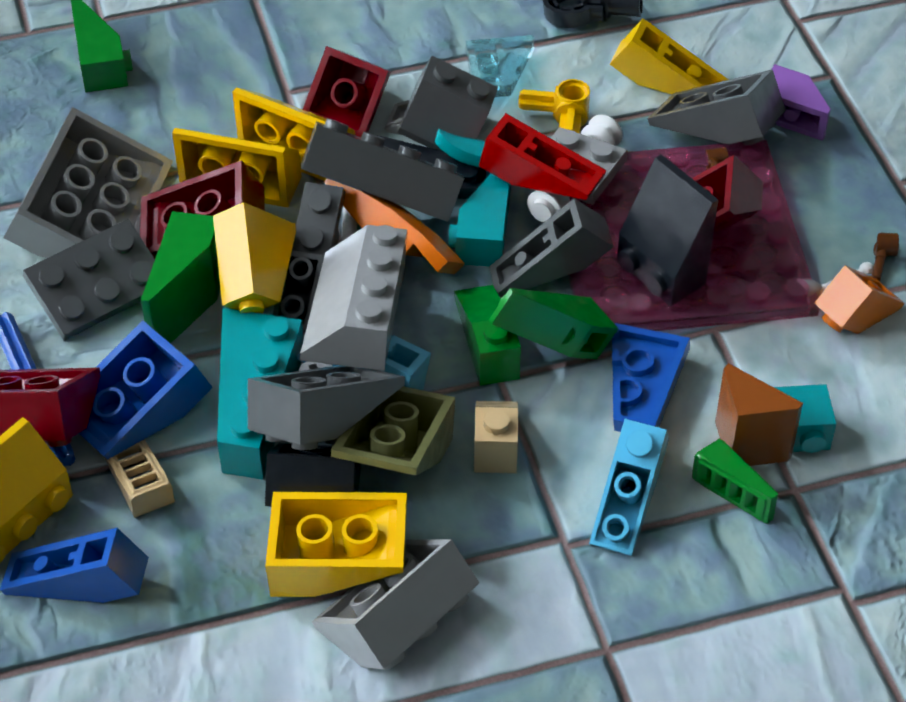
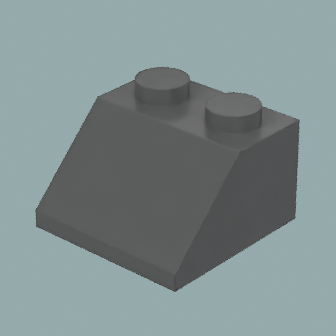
M431 55L415 85L397 133L437 150H441L435 143L438 129L454 135L477 139L490 112L498 87Z

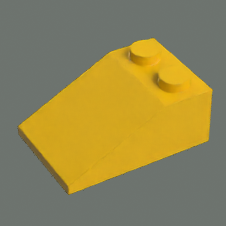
M273 492L265 564L270 597H317L403 573L407 493Z

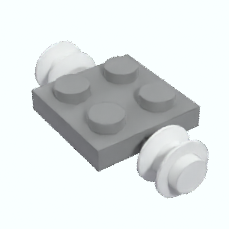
M607 115L592 117L589 125L583 128L581 134L559 127L551 136V139L606 170L604 177L587 200L574 198L591 205L595 203L627 160V149L616 146L623 138L622 129L613 118ZM535 190V192L528 196L527 206L534 218L545 222L568 204L570 198L568 196Z

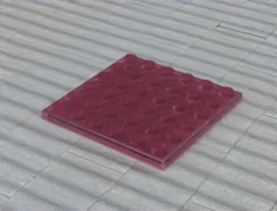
M767 140L746 146L742 142H737L733 144H712L627 152L625 164L593 205L578 200L606 218L614 247L586 269L568 275L572 295L591 297L613 323L662 331L819 315L820 308L814 303L818 299L817 293L808 297L809 285L804 280H812ZM726 147L729 157L735 155L764 182L762 210L752 217L745 218L732 226L714 232L706 284L673 306H669L659 296L653 295L647 286L632 273L626 272L617 261L619 233L655 157L662 154L693 178L706 171L708 160L705 149Z

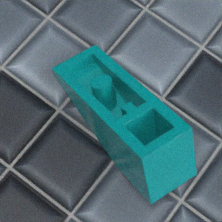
M492 173L459 209L457 225L450 224L448 246L455 248V253L465 263L464 265L489 267L504 254L511 184Z

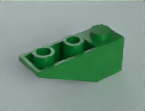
M509 288L507 293L500 299L498 307L489 319L492 325L569 357L598 359L619 329L591 297Z

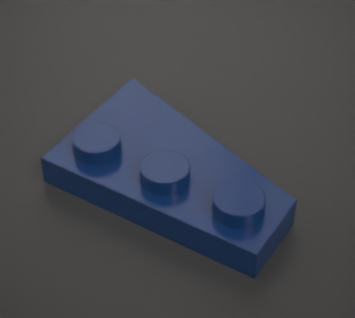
M614 323L619 328L612 337L614 431L621 432L624 419L660 427L689 353L690 338Z

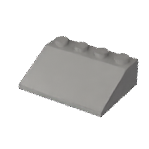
M72 107L3 238L37 256L49 258L127 219L130 220L140 235L141 197L161 189L173 160Z

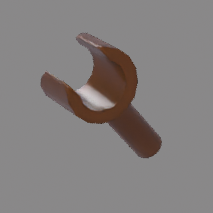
M726 147L705 149L708 160L706 170L729 158Z
M881 232L877 235V242L873 249L875 263L871 277L880 281L886 256H897L899 250L898 233Z

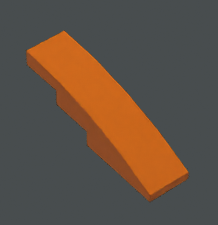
M328 178L324 181L326 185L344 188L345 198L343 206L361 228L366 225H388L394 228L407 229L406 255L424 256L438 273L456 274L465 264L440 236L413 214L394 202Z

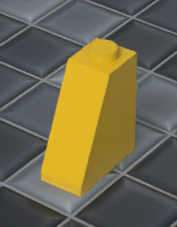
M245 202L214 215L213 221L222 306L239 310L240 313H263L265 308L277 304L281 300L296 235V224Z

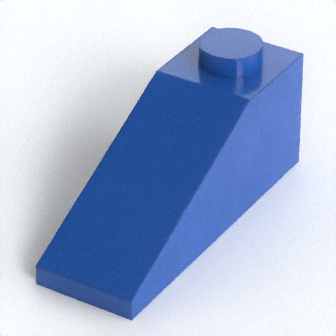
M118 528L109 529L11 553L0 591L5 595L99 603L132 597L140 593L149 557Z

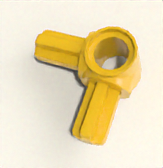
M568 79L556 86L555 92L523 89L519 93L518 105L522 110L553 112V119H556L559 127L580 134L581 127L588 121L590 87L582 80Z

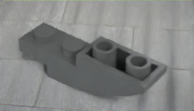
M305 182L296 222V235L280 302L274 305L272 314L274 316L302 320L303 332H306L325 252L336 246L339 241L338 226L345 198L343 187Z

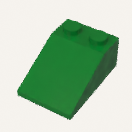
M172 211L141 298L144 321L170 344L218 299L220 280L213 216Z

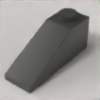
M571 200L489 266L493 286L500 298L507 293L509 288L527 290L582 271L614 247L606 218L578 200Z

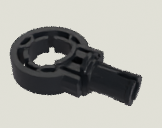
M543 0L545 18L551 24L563 28L581 27L591 22H606L611 15L641 17L643 11V0H581V4L574 7L562 6L561 10L559 4L565 0Z

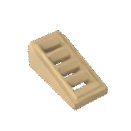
M145 439L108 460L105 458L134 518L175 502L172 485ZM139 451L138 454L132 455V456H130V457H127V458H125V459H122V460L118 461V459H120V458L126 457V456H128V455H131V454L136 453V452ZM144 460V463H141L126 470L123 469L127 466ZM149 470L148 473L129 480L130 477ZM154 480V482L151 484L135 489V487Z

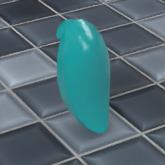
M438 129L435 143L442 151L462 163L479 167L485 141L454 135Z

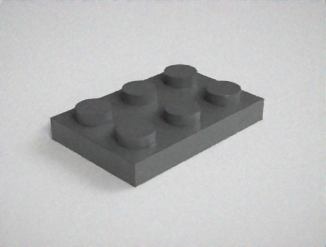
M127 219L24 269L23 277L59 335L65 341L140 303L155 259L130 220Z

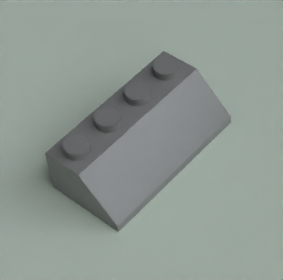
M366 225L325 252L300 352L301 361L385 371L405 268L407 229L394 228L388 225Z

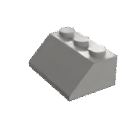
M452 539L405 540L403 573L351 587L315 618L312 623L321 634L361 667L387 670L396 666L405 658V650L415 641L422 640L431 635L438 626L436 622L447 612H452L463 606L469 599L467 594L479 584V581Z

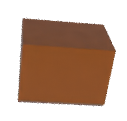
M728 363L723 370L715 418L719 437L749 466L787 462L793 453L803 403Z

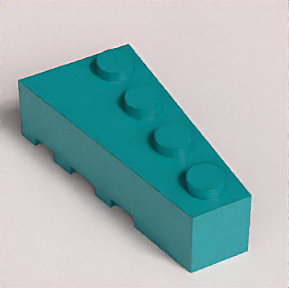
M222 308L217 445L222 473L263 480L266 472L267 453L274 448L275 442L265 440L264 434L248 430V378L299 371L302 362L297 360V355L301 352L304 340L302 320L254 312L240 313L239 310Z

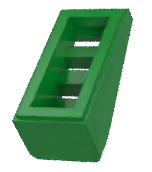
M719 438L695 454L692 478L766 524L774 519L778 493L725 441Z

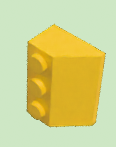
M238 87L232 91L238 139L299 149L301 163L316 121L325 124L326 119L261 93ZM348 128L347 132L355 135V130ZM301 169V172L325 181L327 179Z
M174 128L172 136L179 182L242 160L263 184L265 204L289 207L302 177L299 149Z
M23 417L0 436V563L21 541L30 538L35 533L37 527L49 516L64 508L68 500L73 496L67 469L31 423Z

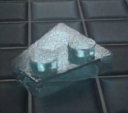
M534 36L466 40L465 51L470 74L497 86L498 90L495 97L511 96L534 50Z

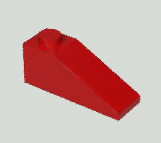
M505 113L486 137L479 167L511 185L582 200L588 199L606 173L604 168Z

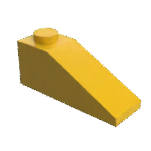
M644 18L620 42L610 62L611 66L636 84L668 94L729 80Z

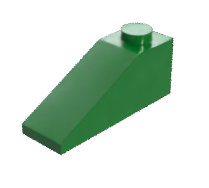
M71 0L85 93L127 87L126 72L133 71L130 49L122 50L120 35L82 0Z
M487 285L454 291L455 302L479 385L520 379L521 346L518 336L492 325L489 321L501 299L494 286Z

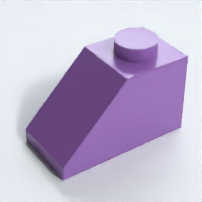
M774 64L772 69L786 109L776 121V125L823 141L826 135L830 107L809 75Z

